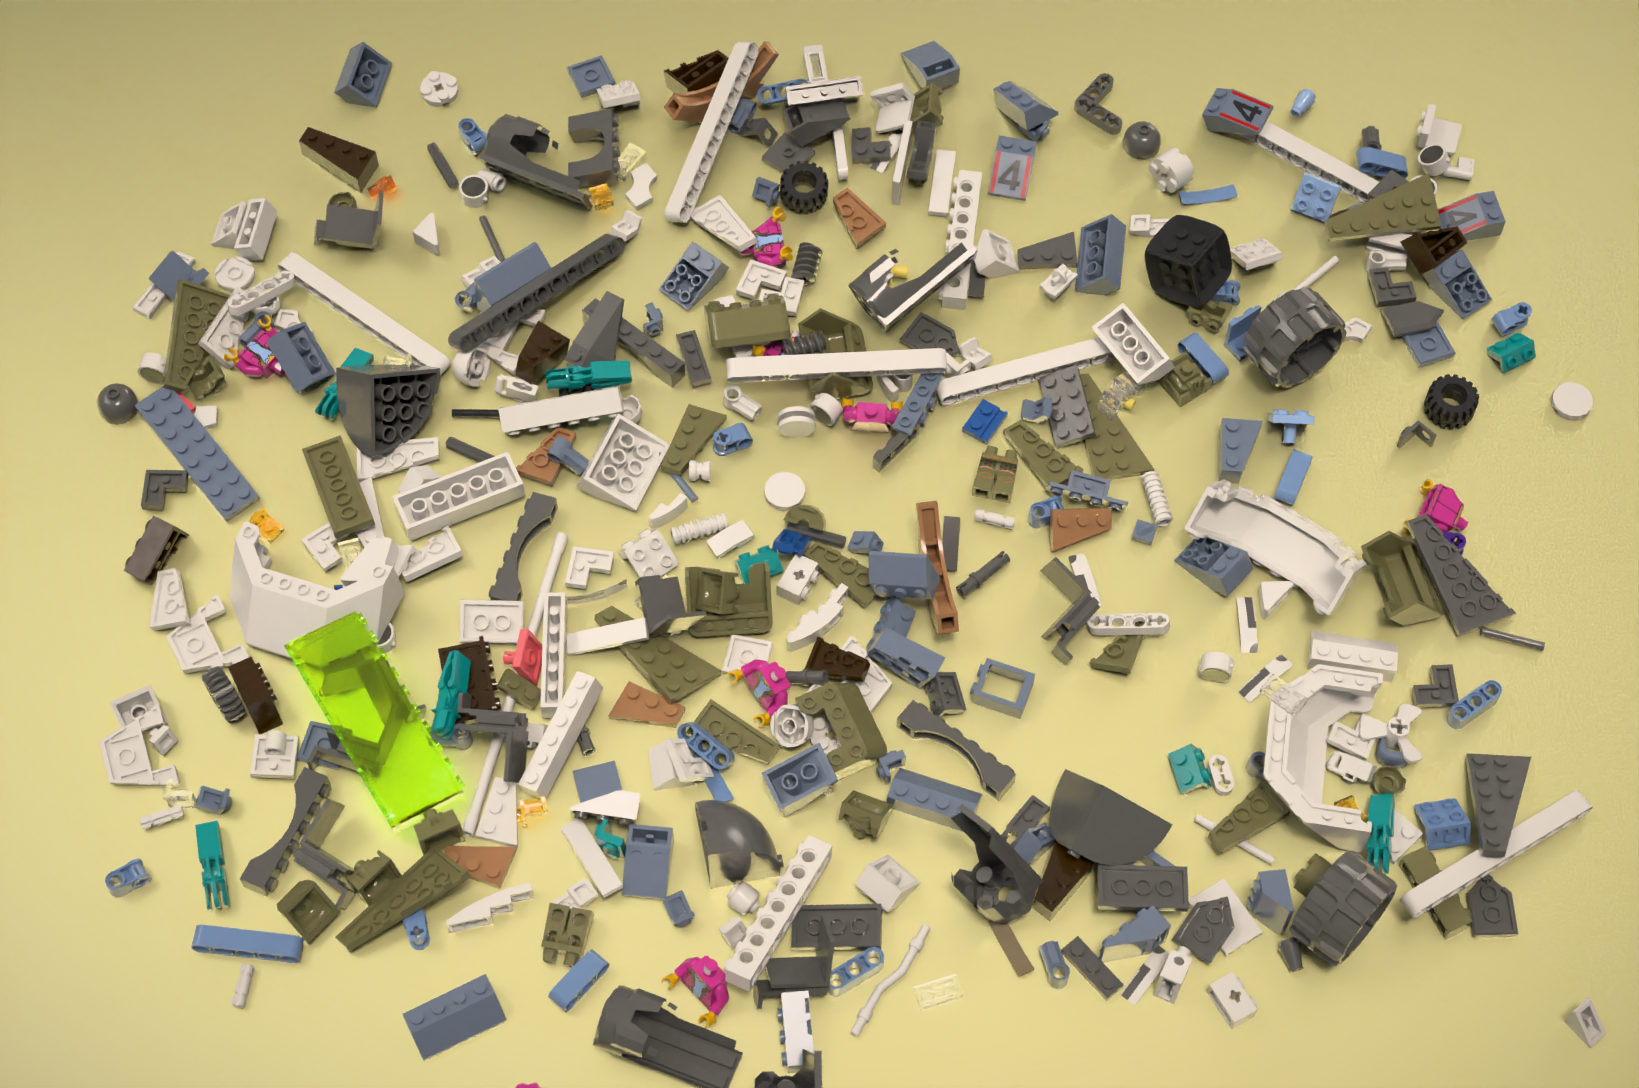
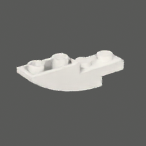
M841 583L837 589L834 588L829 594V600L826 604L822 603L817 613L810 610L807 615L804 614L800 618L798 627L795 631L791 630L786 638L787 650L789 652L812 644L816 641L817 637L821 638L841 620L844 609L842 604L848 598V587Z

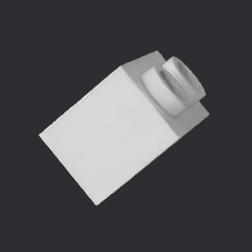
M796 553L777 584V596L800 605L802 599L806 600L810 593L809 587L812 582L816 583L819 578L818 563L804 556L800 557Z
M1233 972L1209 984L1207 994L1231 1030L1255 1016L1257 1004L1252 996L1247 995L1243 982L1239 977H1235Z

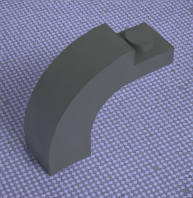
M918 120L912 157L907 170V177L912 180L921 181L928 178L937 123Z

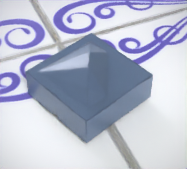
M1138 519L1131 540L1152 545L1157 525Z

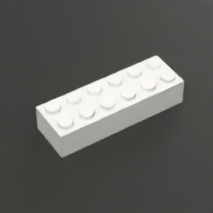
M505 452L392 496L408 538L412 541L443 529L447 525H453L525 496L523 482L508 452Z

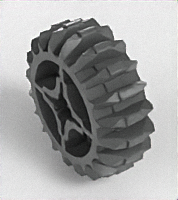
M216 666L202 674V681L209 695L227 722L237 721L246 714L242 700L222 668Z

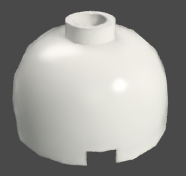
M475 347L469 352L459 350L452 363L455 377L465 385L479 387L480 381H485L490 372L491 362L490 359H487L486 355L489 354L488 351L482 347Z
M797 704L783 705L772 715L770 722L771 733L773 736H776L780 745L797 747L807 742L813 735L814 719L812 715L804 714Z

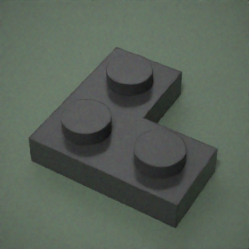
M871 127L852 129L853 164L891 160L890 140L872 142Z
M1388 267L1370 269L1368 271L1377 306L1416 301L1417 296L1412 281L1393 283Z
M146 470L141 500L142 509L163 510L166 492H186L189 475L187 470Z
M1453 664L1431 665L1432 684L1413 685L1412 687L1414 705L1419 708L1452 707L1459 701Z

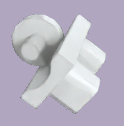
M1062 264L1059 268L1052 271V274L1040 285V289L1045 292V296L1049 299L1055 300L1077 279L1078 274L1070 271L1066 265Z

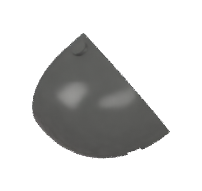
M394 364L337 367L336 380L339 410L344 427L355 446L367 455L376 456L394 450L395 447L413 437L422 427L433 408L431 404L434 395L438 393L440 368Z
M1067 769L1063 772L1056 788L1050 813L1052 834L1058 843L1069 848L1068 854L1078 859L1082 855L1087 859L1104 865H1123L1143 858L1162 842L1173 825L1106 786Z
M703 800L695 802V811L711 889L780 876V868L784 867L782 855H777L776 848L767 829L753 814L738 805L726 801Z

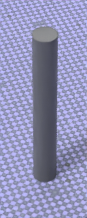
M485 215L480 216L479 221L496 258L500 262L506 260Z
M1482 627L1480 635L1539 650H1544L1545 642Z

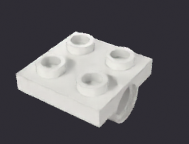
M625 80L617 85L607 84L597 89L598 97L604 108L621 104L625 108L640 104V93L633 81Z
M1265 238L1256 239L1248 244H1239L1235 248L1230 249L1232 258L1246 270L1270 265L1282 259V252Z
M270 730L267 732V735L255 734L250 769L251 778L295 779L300 742L299 736L286 735L279 730Z

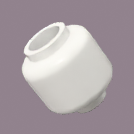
M747 882L736 883L726 896L729 898L728 905L741 915H745L748 911L753 913L760 904L757 901L759 892Z

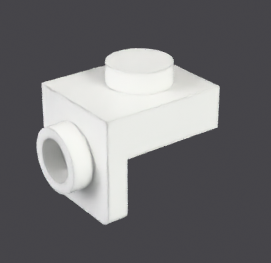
M626 210L623 219L611 226L610 233L621 237L626 242L639 233L642 217L630 210Z
M975 337L959 346L963 362L969 359L971 367L975 370L983 368L992 361L991 354L979 347Z
M946 352L947 371L943 372L945 375L954 377L971 372V361L969 359L959 364Z

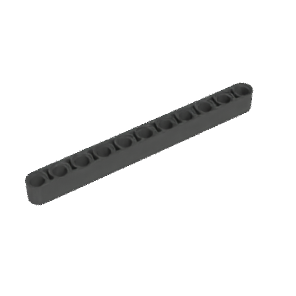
M611 234L602 235L454 330L449 335V345L463 352L471 351L619 255L624 250V240Z

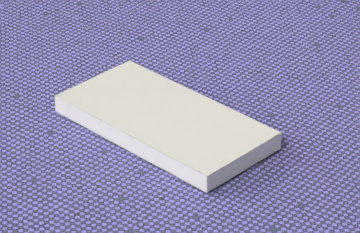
M906 120L904 123L892 182L893 205H899L911 148L913 121Z

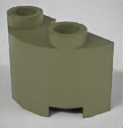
M1210 300L1202 307L1189 306L1187 311L1191 317V324L1217 332L1232 311L1233 305L1223 301L1215 303Z
M210 355L202 363L204 368L196 370L188 383L196 399H205L204 395L211 392L217 394L226 384L225 375L214 356Z
M803 504L793 507L786 513L783 519L795 524L800 523L801 520H806L810 528L824 531L826 528L824 514L812 505Z
M1317 853L1309 860L1308 864L1310 866L1306 870L1302 868L1295 876L1297 882L1294 888L1304 897H1307L1315 884L1332 865Z

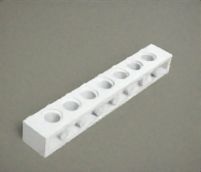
M959 170V176L954 178L953 189H957V191L952 193L951 204H955V206L950 208L949 220H953V222L948 224L947 235L951 236L950 240H946L945 251H948V253L961 242L967 250L973 247L982 172ZM971 263L945 283L944 288H940L939 299L942 300V308L965 310Z
M808 835L805 842L799 844L796 852L797 855L795 858H791L787 864L786 873L779 876L776 889L769 892L766 905L758 910L755 923L748 926L743 942H738L734 952L735 955L732 959L729 958L724 966V971H726L725 981L748 992L751 991L832 857V845Z

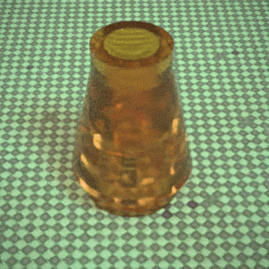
M385 175L367 189L373 199L378 197L379 190H384L383 195L394 193V190L398 188L392 176L386 177Z

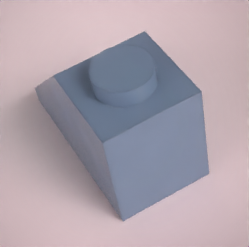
M1044 822L1026 830L1014 847V850L1028 864L1039 860L1057 841L1052 834L1051 827Z

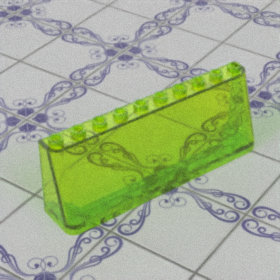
M354 611L288 642L284 647L395 834H398L423 819V814L427 810H438L464 794L462 788L465 785L459 775L454 777L451 769L454 767L449 758L442 757L440 751L443 748L437 738L432 740L429 735L432 730L426 720L423 722L420 720L418 715L421 714V711L416 703L411 704L407 697L410 696V693L404 684L400 686L396 680L400 676L394 666L389 668L386 661L389 658L383 648L378 650L375 645L378 640L373 631L368 632L364 625L367 624V621L363 614H357Z

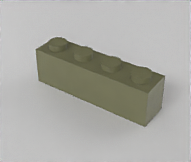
M1425 846L1403 856L1399 863L1400 869L1412 888L1442 871L1437 866L1433 853L1429 852ZM1458 893L1427 911L1445 940L1467 930L1472 923V916L1469 910L1461 904Z

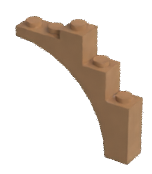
M764 41L760 46L757 59L741 97L755 98L758 90L764 85L763 77L780 55L770 42ZM719 82L697 91L673 93L664 108L673 120L702 123Z
M937 501L916 503L919 554L928 555L940 577L934 599H929L930 616L938 634L959 632L958 612L951 593L943 552Z

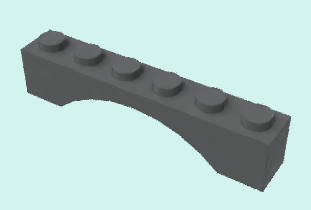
M595 298L582 310L584 324L600 302L598 299ZM622 317L617 335L619 336L618 342L633 351L660 380L673 388L686 375L685 362Z
M533 492L531 498L526 500L524 515L519 517L517 532L511 536L510 549L504 553V564L497 571L495 586L492 585L489 590L491 600L521 601L523 592L518 578L519 562L529 542L538 533L552 524L558 509L555 497Z
M912 700L898 716L897 728L912 739L936 741L959 752L974 768L982 790L996 800L1000 801L1015 783L1016 774L1010 766L1001 764L992 753H986L975 741L965 738L960 730L947 725L942 717L939 715L935 716L929 712L924 704H918Z
M304 767L294 784L296 806L293 819L287 831L272 848L260 856L251 859L240 877L243 887L266 897L270 891L275 889L278 882L277 878L281 872L286 870L289 857L297 851L300 838L303 834L305 835L310 827L312 817L316 816L320 810V803L324 797L326 798L331 790L328 776Z

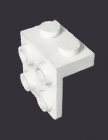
M904 82L871 91L870 97L880 107L876 125L878 133L903 128L906 120L910 121L915 96Z
M1429 104L1427 111L1423 110L1420 122H1423V125H1419L1416 136L1419 137L1417 147L1425 148L1431 144H1441L1445 147L1448 155H1454L1462 126L1457 123L1433 118L1436 105Z
M645 529L638 534L640 538L634 542L632 539L621 545L623 549L618 551L622 559L627 558L639 578L660 575L661 577L678 565L676 557L658 529Z

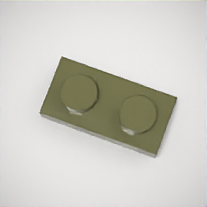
M509 668L504 671L496 686L497 689L530 710L535 708L541 696L540 688Z

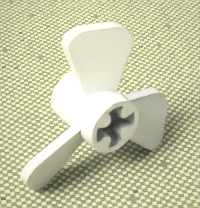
M1402 704L1398 709L1397 717L1392 718L1388 724L1370 716H1364L1360 722V738L1364 741L1385 738L1387 747L1400 748L1405 761L1408 763L1419 762L1422 756L1406 739V736L1410 730L1409 724L1418 718L1422 711L1419 707Z

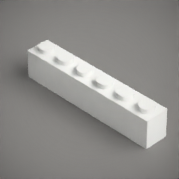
M620 386L504 406L500 407L498 411L503 433L508 432L509 435L521 433V429L528 428L529 432L540 430V426L548 425V428L561 426L560 422L568 421V424L580 423V419L583 418L593 421L600 419V415L608 414V417H615L624 410Z
M565 592L544 593L540 706L542 718H553L565 695L567 600Z
M579 671L576 672L518 783L527 794L544 801L546 800L603 689L595 677Z

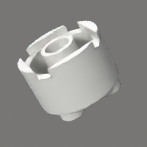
M1178 148L1168 149L1148 166V170L1156 180V186L1161 192L1173 193L1193 179V165L1185 154L1181 155L1178 152L1180 151Z

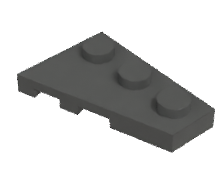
M1074 232L1018 249L1019 270L1056 269L1062 264L1066 265L1067 268H1077Z

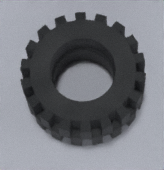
M798 161L796 165L792 163L789 165V169L786 168L780 181V197L783 200V204L785 206L788 205L790 211L794 209L797 214H800V211H803L804 214H808V211L814 213L816 208L821 209L822 204H825L828 196V179L826 172H823L821 166L817 168V164L814 162L809 164V161L804 163ZM799 183H808L814 189L803 193L797 191L794 186Z
M1447 374L1444 378L1442 376L1438 377L1429 387L1424 401V411L1428 413V419H1433V424H1439L1441 428L1449 427V430H1453L1454 427L1459 429L1463 425L1466 426L1472 420L1479 403V394H1476L1477 388L1472 387L1473 383L1471 381L1467 382L1463 376L1459 378L1458 375L1454 374L1451 377L1450 374ZM1443 399H1453L1457 401L1459 405H1450L1446 403Z

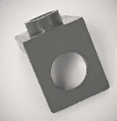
M766 118L748 120L740 133L741 136L757 134L767 147L771 146L778 135ZM765 129L770 130V139H766L764 135Z
M1418 420L1411 427L1407 426L1404 428L1397 447L1401 448L1415 435L1431 447L1437 435ZM1422 431H1425L1430 439L1426 438Z

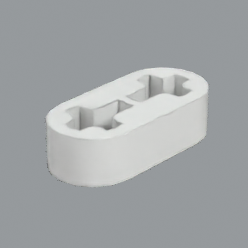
M1214 755L1208 763V770L1212 777L1211 782L1214 791L1218 795L1227 796L1234 787L1230 766L1224 756ZM1215 762L1222 765L1220 773L1218 767L1214 766ZM1221 778H1223L1224 784H1228L1227 789L1220 786Z

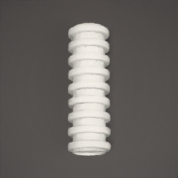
M1156 471L1147 472L1142 475L1141 480L1145 487L1144 490L1150 504L1149 506L1152 509L1153 519L1157 526H1166L1173 521V517L1167 505L1168 501L1162 488L1159 473Z
M722 512L719 516L715 514L714 517L708 516V519L702 518V521L689 522V525L685 523L682 527L680 525L677 528L671 527L670 532L674 544L679 545V542L685 543L686 540L691 541L692 538L696 540L699 536L703 538L704 535L709 536L710 533L716 534V531L721 532L722 529L729 527L726 515Z

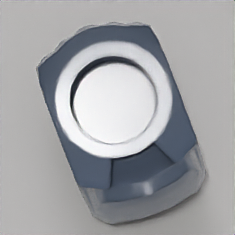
M1385 738L1379 739L1376 759L1384 766L1403 769L1408 763L1404 760L1402 753L1387 749Z

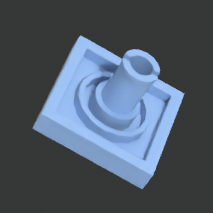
M1305 172L1291 209L1325 222L1332 213L1342 186Z
M1273 409V413H1268L1267 421L1284 424L1283 443H1296V425L1314 424V416L1309 415V411L1294 410L1293 414H1289L1287 410Z

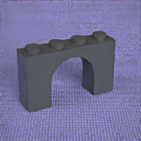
M612 108L568 117V132L574 143L593 139L605 141L602 150L594 157L568 163V176L580 180L578 188L618 181V173L621 172L618 157H620V149L618 147V142H620L618 131L620 119L618 115L614 114Z

